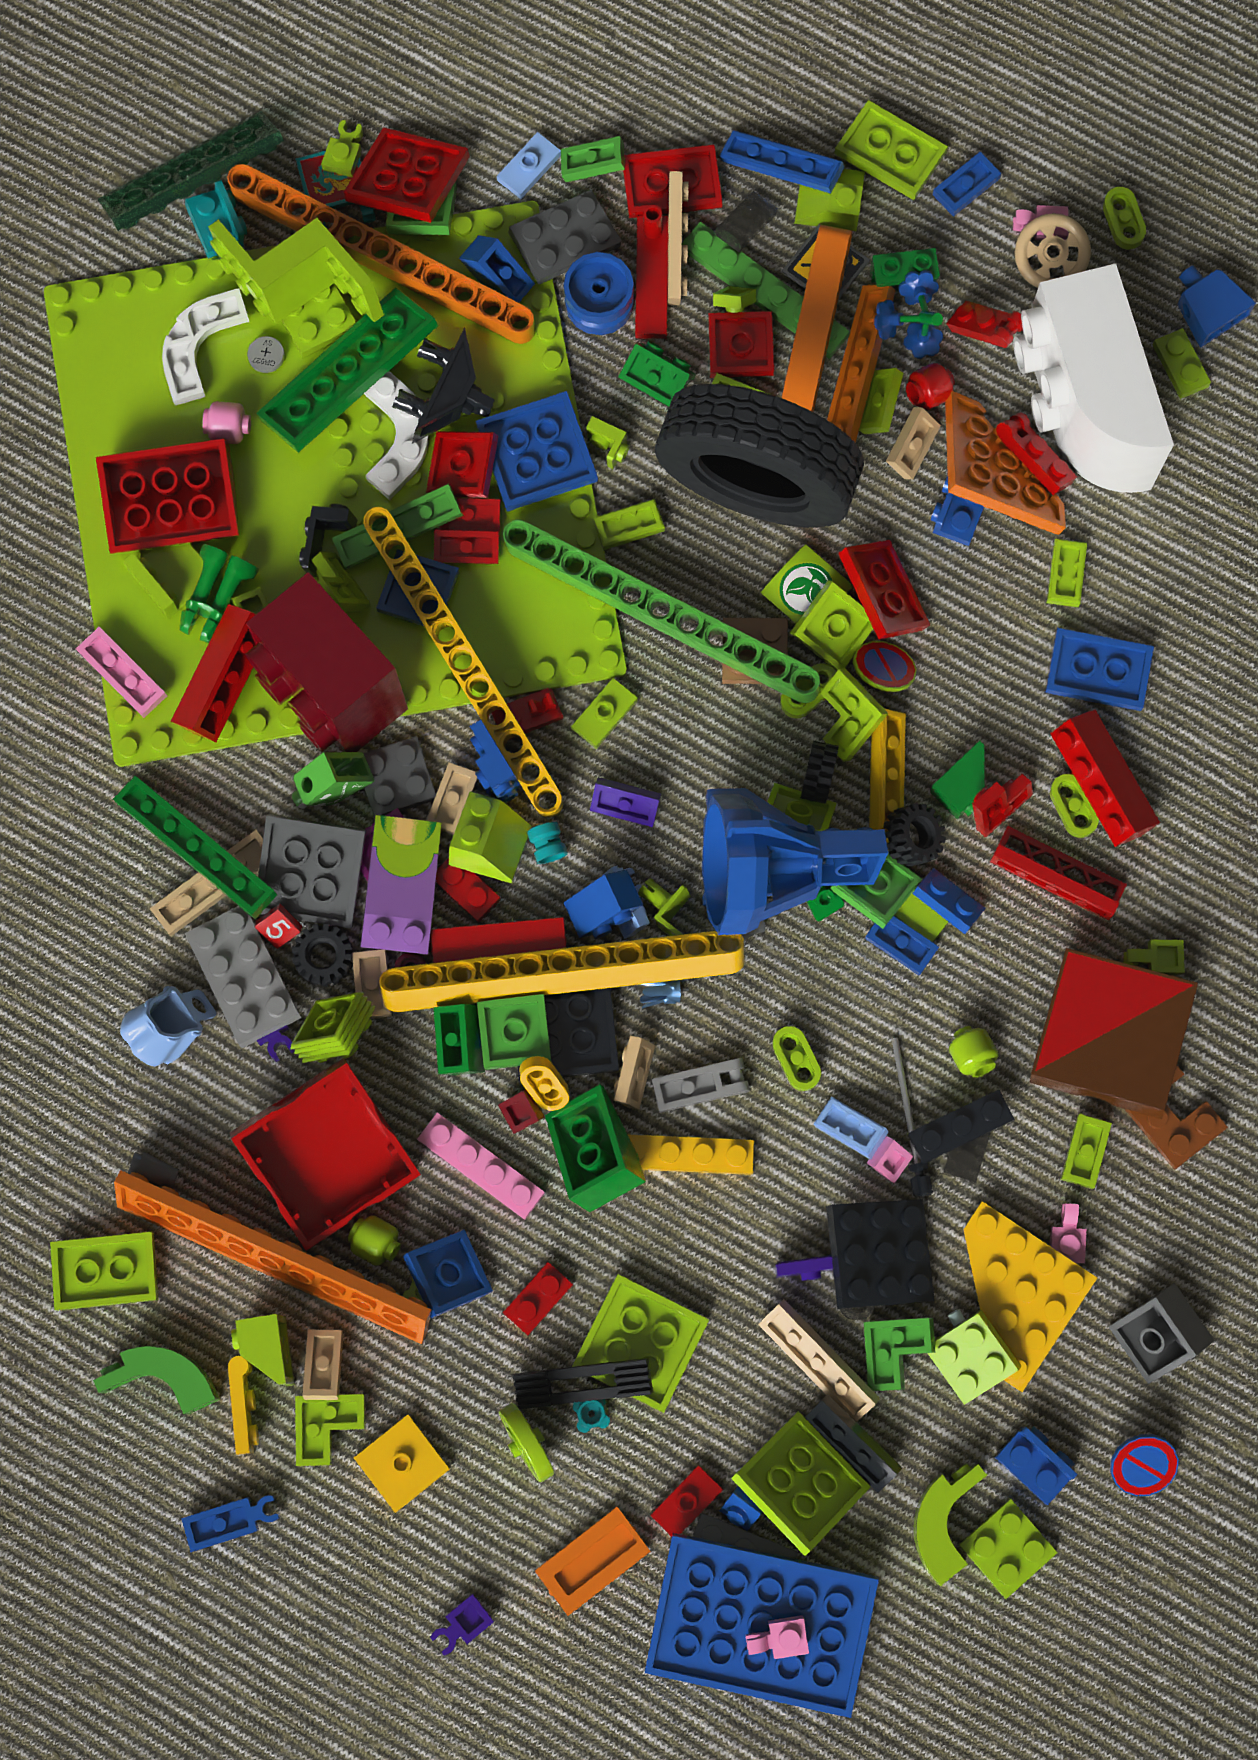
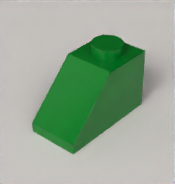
M981 741L977 742L931 788L930 793L957 820L964 813L968 817L974 813L972 805L974 798L985 788L984 744Z

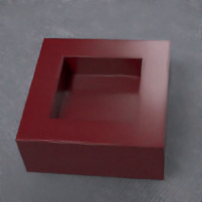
M527 1090L498 1104L513 1134L545 1118L540 1107Z

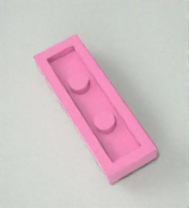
M100 627L76 648L80 655L143 718L167 697V694Z

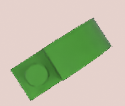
M155 1346L136 1347L120 1352L125 1366L121 1367L120 1363L110 1365L100 1371L101 1377L93 1380L98 1393H107L140 1377H158L172 1388L183 1414H191L220 1400L212 1380L193 1359L180 1352Z

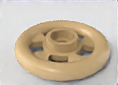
M1045 214L1033 219L1022 229L1015 245L1017 268L1023 278L1036 288L1039 287L1040 282L1056 279L1051 278L1050 268H1057L1062 265L1064 275L1060 277L1086 271L1091 257V245L1086 231L1076 220L1063 214ZM1056 227L1069 231L1066 240L1053 235ZM1038 231H1041L1046 238L1036 247L1030 240ZM1050 246L1058 248L1059 255L1056 258H1051L1047 254ZM1068 247H1078L1077 261L1067 260L1069 255ZM1035 254L1043 265L1036 271L1031 267L1028 258Z

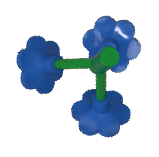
M924 270L920 273L916 271L909 272L905 276V281L900 283L898 287L900 295L904 296L905 303L909 305L920 303L922 311L918 315L898 313L894 309L893 301L885 300L877 304V315L874 318L875 328L879 330V337L882 340L894 337L897 331L896 326H902L904 322H920V324L912 323L908 326L907 336L903 341L904 347L912 350L913 356L917 359H922L926 355H937L940 349L939 344L943 340V333L935 329V326L942 324L943 316L940 313L929 312L927 303L932 299V294L936 293L939 289L938 282L933 279V274L930 271Z

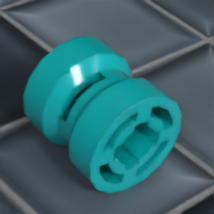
M558 822L544 823L527 831L529 841L534 844L536 849L534 856L537 864L554 862L568 855L566 845L561 842L559 837L561 830Z

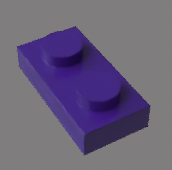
M598 777L595 783L590 811L653 827L661 793Z

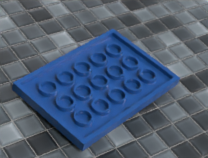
M673 1533L645 1673L851 1718L879 1578L878 1576ZM803 1615L809 1654L774 1659L773 1650L768 1649L762 1653L749 1655L745 1634L768 1632V1621Z

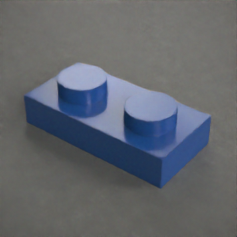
M980 151L934 188L932 195L954 217L996 183L1001 177V172Z
M934 868L912 893L964 934L967 933L986 909Z
M894 916L884 929L874 923L864 938L919 976L939 948V946Z

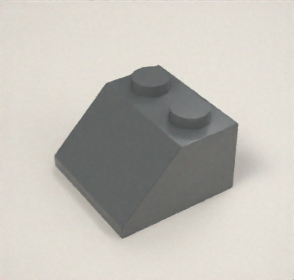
M1175 1283L1150 1297L1109 1326L1148 1384L1197 1356L1215 1341Z

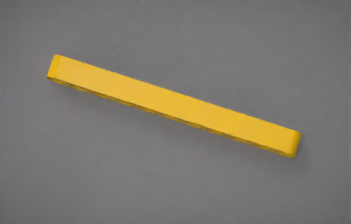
M383 507L369 509L363 519L367 533L536 811L544 817L558 815L563 808L564 802L559 789L394 518ZM385 518L388 520V525L384 530H372L373 522L376 519ZM393 546H403L405 551L400 558L392 559L389 557V551ZM411 573L421 574V581L416 586L405 584L406 577ZM435 600L438 602V608L434 613L425 614L422 612V606L426 601ZM443 628H453L455 635L450 641L443 642L438 639L439 632ZM461 655L472 657L471 665L466 669L455 667V661ZM484 682L489 685V690L485 696L475 697L472 695V688L476 683ZM495 710H502L506 713L504 722L499 725L489 723V715ZM513 737L520 738L523 741L522 748L516 753H510L505 749L507 741ZM529 765H535L540 769L539 776L533 781H527L522 777L524 768ZM545 793H552L557 797L555 806L550 809H544L539 805L540 797Z
M716 931L396 967L383 972L380 976L379 984L384 1006L393 1012H403L540 994L551 995L733 974L740 971L745 964L744 938L741 934L718 935Z

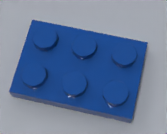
M1057 628L1045 693L1142 711L1154 646Z

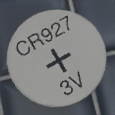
M269 336L255 339L250 344L247 352L250 365L262 373H270L277 370L282 365L285 357L281 343Z

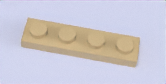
M670 171L667 305H680L681 296H687V277H681V264H687L688 245H682V233H688V213H682V201H688V182H682V172Z
M254 830L227 852L256 874L260 866L263 838L257 830ZM198 872L152 906L150 910L167 933L173 936L226 895Z
M784 1299L758 1324L809 1378L856 1422L880 1400L876 1393Z

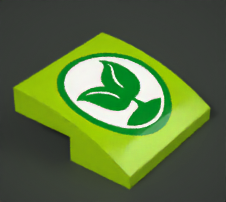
M805 544L760 593L793 622L797 623L827 581H833L847 594H849L854 586Z

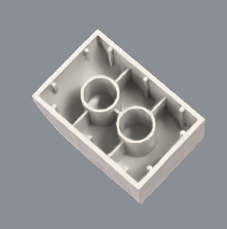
M1116 263L1040 282L1032 308L1022 311L1021 320L1024 333L1014 336L1013 339L1015 358L1022 374L1035 372L1041 393L1034 394L1031 397L1032 412L1038 430L1041 433L1053 430L1062 457L1077 474L1099 487L1117 492L1133 493L1151 490L1174 444Z

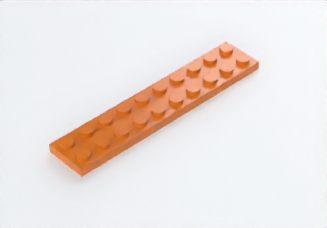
M120 1170L116 1177L114 1185L117 1208L417 1343H423L429 1328L431 1309L427 1308V1305L420 1299L415 1297L407 1299L396 1294V1291L386 1284L378 1283L376 1285L365 1280V1277L355 1270L347 1269L345 1271L334 1266L333 1262L324 1256L316 1255L313 1257L304 1253L302 1248L295 1243L289 1241L282 1243L275 1240L267 1231L258 1227L253 1229L241 1224L239 1219L230 1214H217L211 1211L208 1205L199 1200L188 1201L180 1197L179 1193L170 1187L162 1186L159 1188L149 1183L148 1179L139 1173L131 1172V1174Z

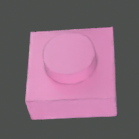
M886 1136L867 1164L885 1179L895 1184L913 1158V1155L895 1140Z

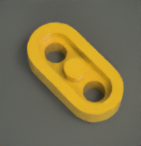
M534 1056L527 1058L521 1063L519 1068L520 1081L540 1108L554 1111L563 1108L568 1103V1085L549 1059Z

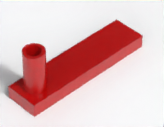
M649 205L644 209L643 216L637 215L635 338L667 339L668 216H662V211L658 206Z

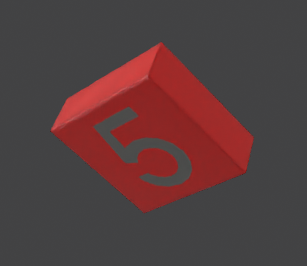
M279 904L258 919L254 927L278 949L298 935L303 926Z

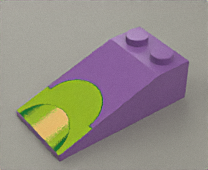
M375 815L360 947L428 954L441 822Z

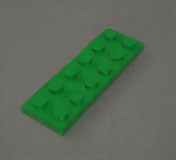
M396 287L380 301L384 313L383 317L373 322L365 314L256 413L265 425L298 453L438 327L433 316Z

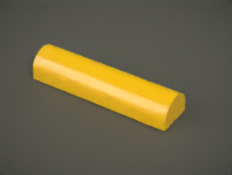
M884 708L889 714L871 734L869 827L873 830L885 829V832H887L888 829L883 827L884 822L890 821L887 816L893 813L894 810L904 807L906 713Z

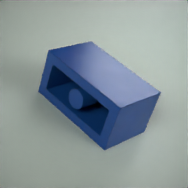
M627 869L604 874L563 902L579 938L593 935L594 939L611 933L613 931L611 926L614 924L620 925L631 920L634 917L632 912L643 906Z

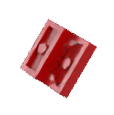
M456 498L463 516L435 528L434 560L441 563L499 564L501 499Z

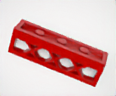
M1007 826L990 860V863L1108 921L1115 914L1119 900L1127 886L1126 883ZM1009 837L1023 843L1025 855L1005 847ZM1030 847H1032V848H1034V849H1036V850H1038V851L1031 852ZM1042 854L1052 857L1056 869L1052 870L1035 862L1033 857ZM1059 861H1061V862H1063V863H1065V864H1067V865L1061 867ZM1073 868L1081 871L1086 884L1082 885L1064 876L1063 872ZM1089 876H1091V877H1093V878H1095V879H1097V880L1091 882ZM1106 883L1117 890L1111 899L1094 891L1093 886Z

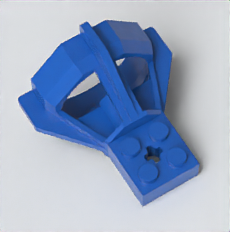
M746 788L708 789L706 792L707 812L703 822L702 876L704 894L702 901L703 906L707 907L708 919L718 935L746 934L758 928L761 921L806 901L816 899L821 886L874 885L888 855L885 829L873 830L870 827H862L857 830L829 828L823 831H816L812 825L798 823ZM768 896H772L773 901L770 903H767Z

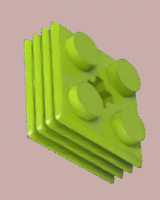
M364 992L315 1001L290 1048L295 1049L294 1054H299L298 1058H303L302 1063L313 1061L323 1063L330 1058L340 1056L346 1059L357 1051V1042L361 1034L370 1027L372 1023L370 1018L376 1007L375 1005L371 1006L372 1001H367L368 996H363Z

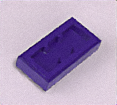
M831 1255L777 1262L775 1265L776 1278L801 1275L802 1281L821 1279V1272L833 1271Z

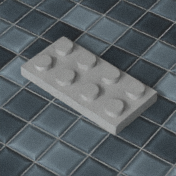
M237 906L186 932L185 935L242 1049L258 1039L297 1021L301 1016L259 931L254 927L255 923L252 917L241 907Z

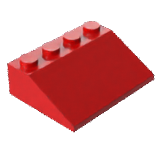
M225 439L96 457L110 554L239 536L230 446Z

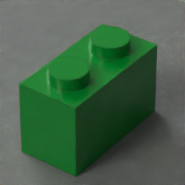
M458 1004L433 1007L438 1074L463 1075L485 1072L477 1005Z

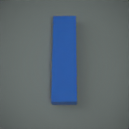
M735 130L732 131L719 155L724 163L830 194L845 168L840 160Z

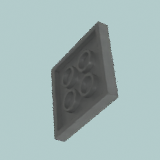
M268 814L265 822L258 877L277 893V896L261 914L265 915L281 904L296 920L352 928L367 829Z

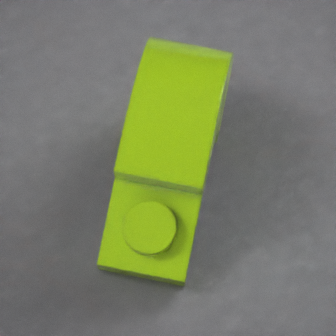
M967 1463L962 1465L951 1474V1477L954 1479L951 1483L947 1481L943 1474H939L927 1486L916 1508L913 1529L916 1549L923 1566L939 1586H942L968 1565L950 1540L947 1520L950 1509L956 1500L987 1476L979 1464H974L971 1467Z

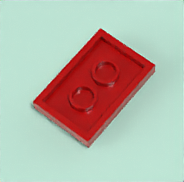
M715 144L624 155L625 170H623L629 219L637 218V215L643 216L644 209L649 205L658 206L662 211V215L668 214L670 171L682 172V182H688V201H682V212L722 208Z
M890 540L845 547L838 553L878 639L919 632L930 626V622Z

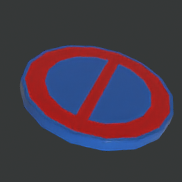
M1139 1434L1127 1439L1117 1447L1111 1458L1110 1472L1115 1484L1123 1492L1133 1496H1150L1162 1491L1172 1483L1178 1472L1179 1459L1174 1446L1165 1438L1154 1434Z

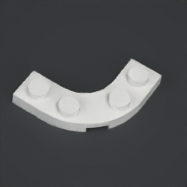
M239 288L207 297L192 304L176 318L177 322L169 335H166L162 361L175 406L206 397L197 369L196 359L202 342L209 335L219 330L249 322Z
M388 371L364 395L383 410L393 421L396 428L395 440L388 453L365 476L368 482L391 500L421 467L428 450L429 435L412 444L419 418L399 409H394L392 406L395 397H398L400 388L410 394H415Z

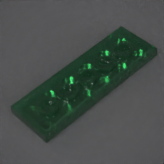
M259 111L97 200L118 231L129 229L138 224L139 219L150 213L156 214L163 211L167 204L174 200L191 196L195 189L200 186L217 182L232 167L238 164L247 165L250 159L260 154H268L274 151L277 145L284 142L278 128L262 111Z

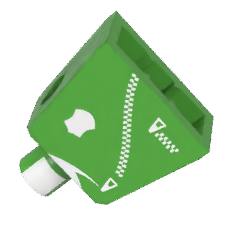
M324 752L294 775L293 780L297 790L292 793V799L296 806L301 809L307 806L334 805L372 784L375 780L363 752Z

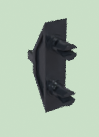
M465 327L455 348L447 349L428 340V338H424L417 357L443 367V373L431 398L423 400L400 388L398 397H395L392 406L394 409H399L419 418L412 444L457 421L462 413L468 415L475 413L483 417H489L495 399L482 393V389L474 384L476 376Z

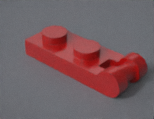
M965 301L959 306L953 316L946 322L953 333L1003 348H1007L1011 344L1013 335L1017 331L1021 332L1023 330L1022 314L1013 311L1008 313L970 301Z
M1019 412L1010 417L1009 420H1005L997 425V436L1053 496L1070 486L1077 478L1067 463L1061 460L1047 445L1046 441L1030 427V421L1026 414Z

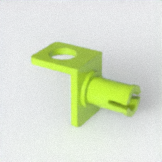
M649 878L645 881L648 887L646 888L642 885L638 895L659 910L654 916L658 928L669 936L683 935L669 921L689 900L690 894L687 887L681 885L671 895L652 878Z

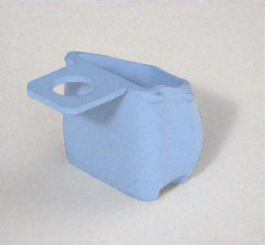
M166 986L161 993L125 1014L121 1023L120 1033L122 1038L131 1047L134 1056L142 1062L154 1067L162 1063L169 1064L178 1059L195 1038L201 1035L203 1027L200 1022L214 1018L216 1011L201 990L197 989L181 994L176 987ZM192 998L198 999L203 1003L206 1009L205 1013L198 1011L193 1006Z

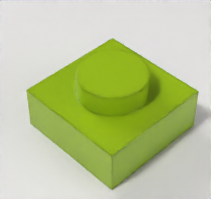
M728 286L713 293V306L725 307V310L731 313L742 312L745 307L756 302V289Z

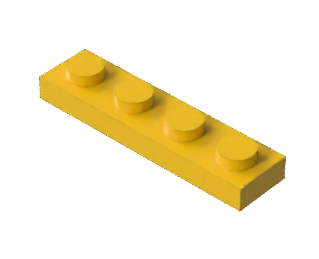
M628 1134L638 1154L642 1170L753 1174L754 1140Z

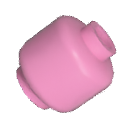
M216 401L211 404L209 409L204 410L203 433L208 434L210 440L225 439L229 444H239L244 434H250L251 415L245 414L242 404Z

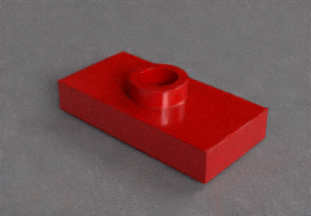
M698 1465L650 1516L671 1537L673 1533L681 1534L723 1489Z

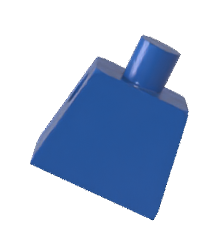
M1193 265L1179 276V279L1187 289L1182 293L1178 301V307L1200 348L1247 318L1256 304L1250 296L1219 269L1203 277Z

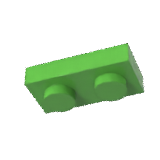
M620 136L561 149V174L565 182L625 170L624 142Z

